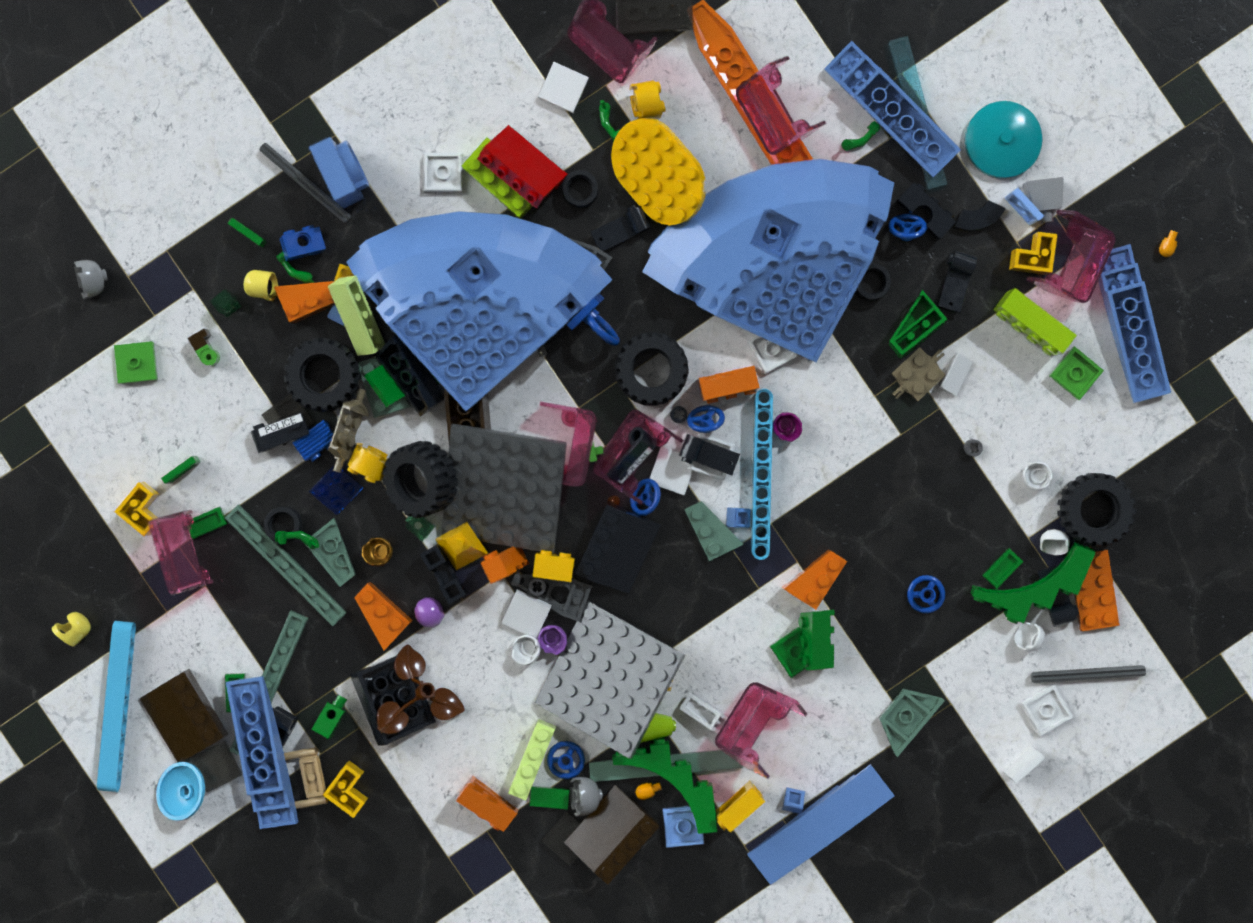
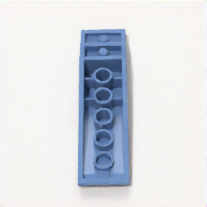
M853 41L824 68L932 177L961 150Z
M1131 244L1092 254L1108 320L1133 403L1171 393L1145 281L1141 279L1138 263H1135Z
M259 676L227 681V693L247 796H251L253 812H257L259 827L264 829L297 824L298 817L287 764L264 677Z
M870 764L857 775H852L841 785L835 786L747 853V855L771 885L893 798L894 794Z

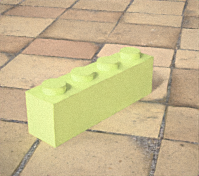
M357 276L338 278L328 286V289L357 356L375 354L385 345V342Z
M538 719L508 794L526 801L555 731V725Z

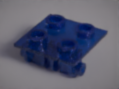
M333 466L309 492L333 513L338 515L363 487L350 477L343 468L341 473L333 471Z

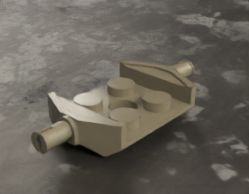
M358 389L356 400L352 399V401L342 404L333 438L328 448L334 455V458L337 459L333 471L341 473L345 460H349L353 453L351 449L355 444V436L361 425L362 415L369 417V412L365 405H363L365 390Z

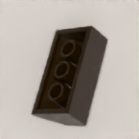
M444 390L449 443L452 424L491 430L488 393L465 411L447 390Z

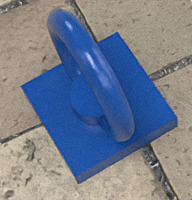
M599 293L567 326L573 330L583 321L586 325L589 324L608 344L617 346L620 343L617 333L598 315L599 312L595 309L605 299Z

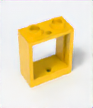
M750 780L716 810L717 823L723 830L728 829L731 833L765 803L762 793Z

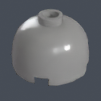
M91 260L74 262L79 288L83 289V293H81L83 299L99 295L104 289V281L108 280L105 269L101 270L99 264Z
M572 778L570 783L574 782V785L570 788L569 793L571 808L576 809L577 812L574 815L585 816L593 813L599 806L600 800H602V790L590 778Z

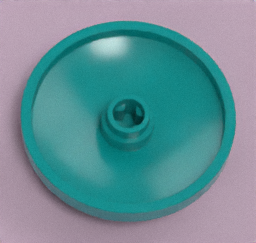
M997 101L984 106L972 117L965 132V149L972 164L982 173L993 178H1012L1028 170L1037 160L1042 148V130L1034 114L1023 105L1011 101Z

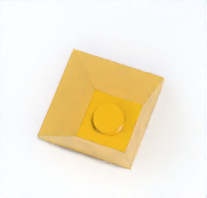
M467 522L435 539L455 570L488 553Z

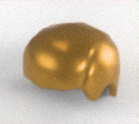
M382 537L371 538L362 547L364 561L372 566H383L392 557L393 547L389 541Z

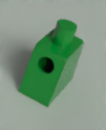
M337 694L332 704L327 702L311 730L327 739H331L346 712L342 708L347 699ZM331 710L336 712L334 719L329 717Z

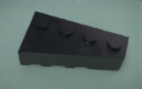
M398 335L392 337L375 354L376 358L396 382L420 417L445 399L431 372Z

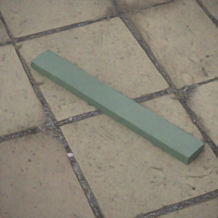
M240 504L225 517L332 626L347 613L277 542L272 541L266 535L265 530Z
M292 610L289 612L262 674L271 704L309 619ZM235 736L229 751L239 755Z
M741 748L670 754L671 763H675V760L686 759V762H690L692 773L743 768ZM613 760L589 762L590 779L594 780V782L660 776L657 773L640 767L613 765Z

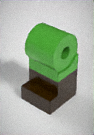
M204 328L188 337V340L201 362L208 366H214L219 363L220 354L212 348L207 339L211 334L208 329Z

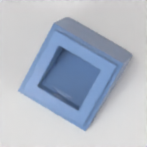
M333 304L327 317L344 326L338 309Z
M728 507L726 526L749 528L751 509Z
M786 788L782 810L801 813L804 805L805 791Z

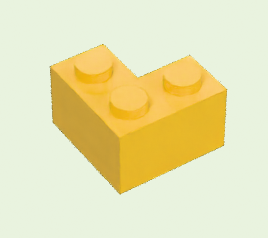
M1044 232L1033 234L1031 250L1016 248L1011 251L1009 270L1043 275L1052 273L1057 234Z
M138 482L114 511L143 536H150L162 522L161 519L147 509L159 493L146 482Z
M540 550L535 555L533 577L571 582L575 558H572L569 553L560 552L559 556L552 554V551Z
M349 760L323 794L324 797L353 818L368 799L353 787L364 771Z

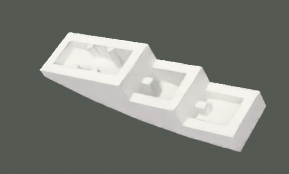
M692 693L688 694L679 708L744 751L756 735Z

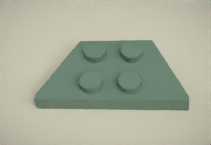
M903 688L880 715L879 720L897 757L945 701L943 698Z

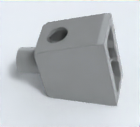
M1063 177L1026 181L1023 183L1025 196L1044 215L1042 223L1054 222L1052 211L1062 208Z

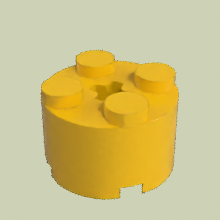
M650 80L630 84L629 91L633 90L630 102L634 117H638V119H660L662 113L665 112L664 101L660 100L659 95L661 93L660 82Z
M357 443L347 464L349 466L347 470L356 475L358 473L364 475V479L372 483L382 481L385 476L383 475V470L386 468L385 463L388 454L369 445L367 448L362 447L363 443Z

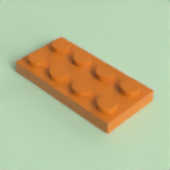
M1108 550L1095 551V556L1079 594H1074L1080 615L1078 616L1080 631L1120 626Z

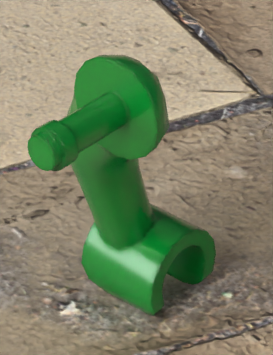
M601 100V105L599 106L601 125L614 141L620 130L615 131L610 125V105Z
M876 121L872 122L867 127L869 131L860 139L843 140L842 148L844 150H852L863 147L880 130V125Z
M283 251L276 256L289 276L304 283H314L311 280V273L295 270L288 261L286 262Z
M278 531L275 534V541L279 544L287 543V539H300L310 549L319 548L318 540L302 531Z

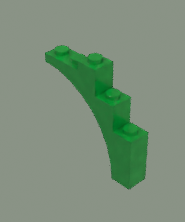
M1074 542L1068 555L1060 565L1046 577L1033 584L1007 590L987 589L973 585L970 592L974 597L973 599L980 603H985L986 601L992 603L991 606L996 609L1002 610L1005 608L1003 613L1008 621L1018 624V622L1024 624L1032 603L1039 609L1044 610L1045 607L1051 609L1059 589L1067 595H1072V593L1078 595L1096 552L1092 548Z
M664 738L655 739L650 743L649 751L646 748H638L632 759L625 757L617 751L616 754H612L613 765H630L647 769L665 778L678 789L691 808L698 834L717 832L712 782L708 783V780H700L696 782L697 784H693L690 762H686V759L675 760V763H671L669 741H665Z

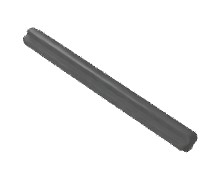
M264 143L259 150L337 218L345 224L351 219L349 213L271 146Z
M1143 665L1040 671L1032 672L1031 680L1034 683L1145 676L1146 668Z

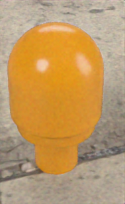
M1170 230L1168 238L1164 237V240H1162L1159 253L1163 257H1170L1174 254L1177 247L1175 239L1178 232Z
M651 782L639 785L635 793L640 800H646L653 797L655 792L662 790L660 782L653 785Z

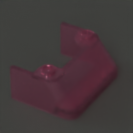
M584 0L580 4L567 30V34L571 41L618 83H624L649 55L657 38L654 37L648 43L641 40H635L631 43L605 19L607 11L602 2L599 0Z
M789 56L768 63L736 89V97L766 151L771 155L778 154L800 142L826 124L825 121L810 126L804 119L794 122L778 95L776 89L782 83V76L778 68L790 59Z
M1057 210L1056 213L1070 221L1067 227V236L1075 241L1060 276L1052 273L1048 274L1045 279L1027 277V281L1049 293L1075 302L1086 303L1090 300L1113 249L1115 235L1110 230L1077 211Z
M540 402V406L562 410V422L566 426L575 427L569 464L564 465L562 484L575 487L583 485L587 479L597 421L595 413L587 409Z
M635 409L627 415L603 451L604 453L601 454L595 463L594 473L634 501L642 504L643 501L633 495L638 486V480L633 476L636 470L622 485L607 475L611 468L632 447L628 440L630 431L635 427L643 428L656 437V446L658 447L667 444L671 437L680 443L684 440L660 423Z
M185 510L149 520L152 538L167 588L171 595L214 583L213 579L210 580L208 570L199 565L189 531L193 524L192 510Z
M753 682L747 686L715 738V744L721 751L743 767L768 779L770 775L758 763L759 755L755 750L751 749L770 717L782 720L788 715L790 710L806 717L807 712L797 700L763 684Z

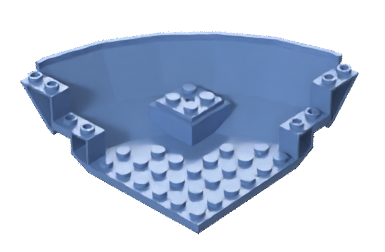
M827 159L772 164L727 180L705 194L702 207L687 222L668 225L651 243L647 251L650 257L642 272L677 295L694 301L697 306L711 314L817 362L873 259L879 242L876 236L884 221L886 222L888 218L894 182L878 175L879 171L870 166ZM873 221V224L868 227L867 222ZM772 227L776 228V232L774 234L769 233V230ZM688 285H693L691 290L686 289Z
M457 211L410 219L365 240L359 246L360 250L346 261L353 275L357 276L363 292H366L375 302L377 311L388 326L465 411L471 408L553 336L571 317L612 281L611 277L600 266L602 264L601 260L592 252L553 228L507 214ZM477 267L480 273L475 275L472 271L473 268ZM378 288L383 290L382 295L377 294ZM569 301H572L574 303L573 308H569L567 306V303Z

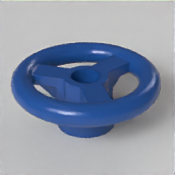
M900 214L889 221L888 228L894 236L901 240L911 241L926 232L927 224L924 219L917 215ZM908 219L914 220L915 222H904L902 220ZM894 224L900 228V231L894 228ZM921 226V229L915 232V230Z
M711 405L699 406L693 409L687 416L688 426L692 430L701 433L715 431L725 421L724 412L720 408ZM708 411L706 414H703L702 416L694 417L696 414L700 412ZM717 413L719 420L714 424L712 416Z
M643 479L633 488L630 496V505L637 515H649L658 506L661 493L656 481L653 479ZM646 485L644 492L639 497H636L639 489ZM644 503L649 508L640 510L637 504Z
M923 575L910 583L907 598L912 608L916 611L932 613L942 606L945 600V589L937 578ZM930 581L927 587L921 591H913L918 583ZM935 585L938 587L940 593L939 599L936 604L934 602L936 598V592L933 590ZM926 591H929L930 596L928 598L924 597V593ZM914 597H920L921 600L928 603L930 607L925 608L919 606L914 601Z
M571 741L556 743L551 747L547 755L549 770L556 777L562 779H570L577 776L585 764L583 750ZM569 747L567 753L560 755V757H553L559 748ZM574 751L579 755V764L576 769L573 767L572 754ZM568 758L569 763H563L562 759ZM553 763H558L561 769H568L570 773L559 772Z

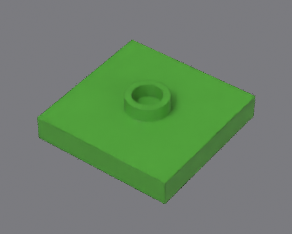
M153 341L114 345L118 384L158 380Z
M1073 346L1049 377L1077 400H1080L1104 370Z

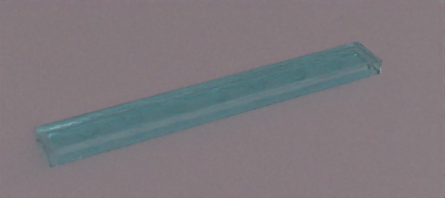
M908 36L889 41L900 88L929 117ZM922 167L928 190L947 185L943 168L932 177Z

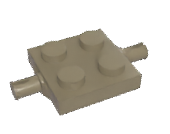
M919 347L891 373L900 386L892 395L898 399L906 392L916 401H919L946 376L937 364L945 354L941 353L942 351L939 349L931 357Z

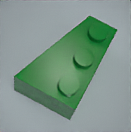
M923 290L889 341V346L900 359L905 357L947 322V318Z
M834 610L800 613L798 619L799 627L802 628L800 642L804 648L802 662L806 670L834 668V644H831V633H834V627L831 626V616L834 615Z

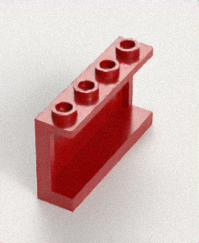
M510 125L486 144L477 158L535 208L554 189L557 190L568 175Z

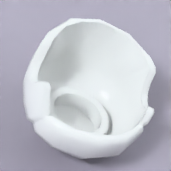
M1040 461L1030 463L1023 471V481L1032 490L1040 491L1047 488L1053 478L1050 467Z
M1052 529L1042 534L1040 538L1041 551L1051 555L1068 553L1070 540L1065 532Z
M1025 622L1015 633V644L1025 651L1033 652L1042 646L1045 632L1041 626Z
M525 634L519 636L514 641L511 656L517 664L525 666L532 664L538 659L541 649L537 638Z

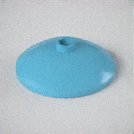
M188 762L172 764L163 772L157 785L156 799L160 811L171 820L182 821L192 817L203 802L205 782L201 771L195 765Z

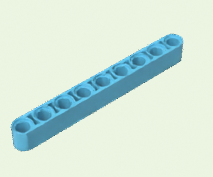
M768 389L757 391L754 397L751 553L758 560L766 559L770 553L773 394ZM761 392L768 394L769 399L766 403H762L759 400ZM761 411L768 414L766 422H761L758 419V414ZM761 430L766 431L768 434L766 441L758 439V433ZM762 449L767 452V458L763 461L757 457L758 452ZM760 469H765L767 472V477L763 480L757 477V472ZM760 488H764L767 492L766 497L763 499H759L756 494ZM760 507L766 510V515L763 518H759L756 515V510ZM760 526L766 530L763 537L756 535V529ZM758 546H764V555H756L755 550Z
M114 621L112 626L97 777V790L118 792L121 785L136 624L134 622Z

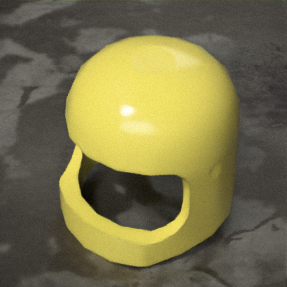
M251 270L246 274L244 290L248 296L263 298L272 302L275 300L277 293L274 287L278 286V282L274 272ZM269 280L272 282L270 296H268L267 292Z
M72 612L67 615L69 621L67 624L56 623L52 627L53 633L72 647H75L86 637L91 629L89 620L78 612Z

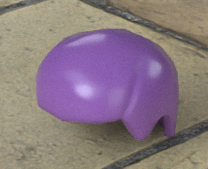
M423 598L418 601L414 609L416 620L426 628L436 627L444 618L443 607L434 598Z
M548 625L540 630L538 642L545 653L559 655L566 648L567 635L561 627Z

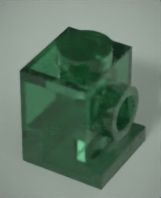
M226 289L210 300L217 311L226 318L241 307V304L233 294Z
M408 516L405 520L407 522L405 527L418 537L420 541H424L436 527L426 517L414 518L413 516ZM416 522H420L422 524V527L420 529H417L415 527Z

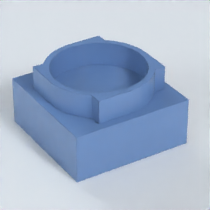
M329 137L309 147L335 202L344 209L364 199L360 190L369 187V183L347 140L336 144Z

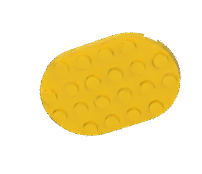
M642 118L630 121L623 126L615 137L611 154L613 170L621 185L637 204L642 207L643 211L660 224L676 225L693 218L702 207L706 194L704 192L705 175L698 160L674 132L659 120Z

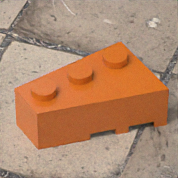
M334 281L275 286L274 289L289 322L294 324L332 307L335 303L328 286Z
M755 366L697 379L702 402L707 401V404L719 402L718 398L724 396L726 400L736 398L737 393L744 392L745 395L756 393L755 389L759 388Z
M514 546L499 553L495 550L484 556V561L481 562L491 584L529 564L523 549Z
M827 550L781 588L816 610L847 561L834 552Z
M371 582L367 583L354 597L383 650H386L413 621Z
M474 776L471 777L456 799V802L474 812L479 818L489 822L497 831L501 830L504 832L518 814L516 807Z

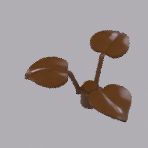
M407 644L397 654L394 669L401 680L411 678L413 682L419 684L415 690L416 697L401 708L396 702L392 701L382 704L377 712V728L384 734H393L403 730L409 721L408 715L403 710L418 700L430 698L433 701L430 705L431 713L439 720H449L464 712L465 708L460 699L447 688L435 690L433 684L424 683L414 678L423 675L426 664L421 654Z

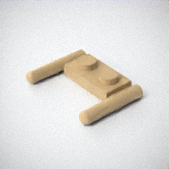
M317 747L284 753L285 760L299 758L306 798H308L294 801L296 809L327 804L328 799L323 796L326 786Z

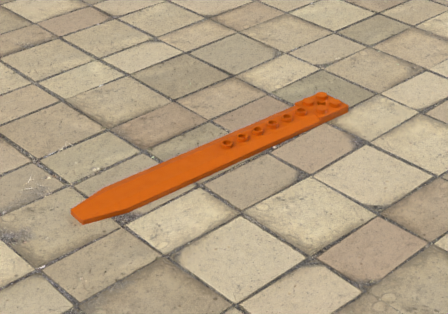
M704 0L687 9L699 50L769 163L772 165L813 160L733 28Z

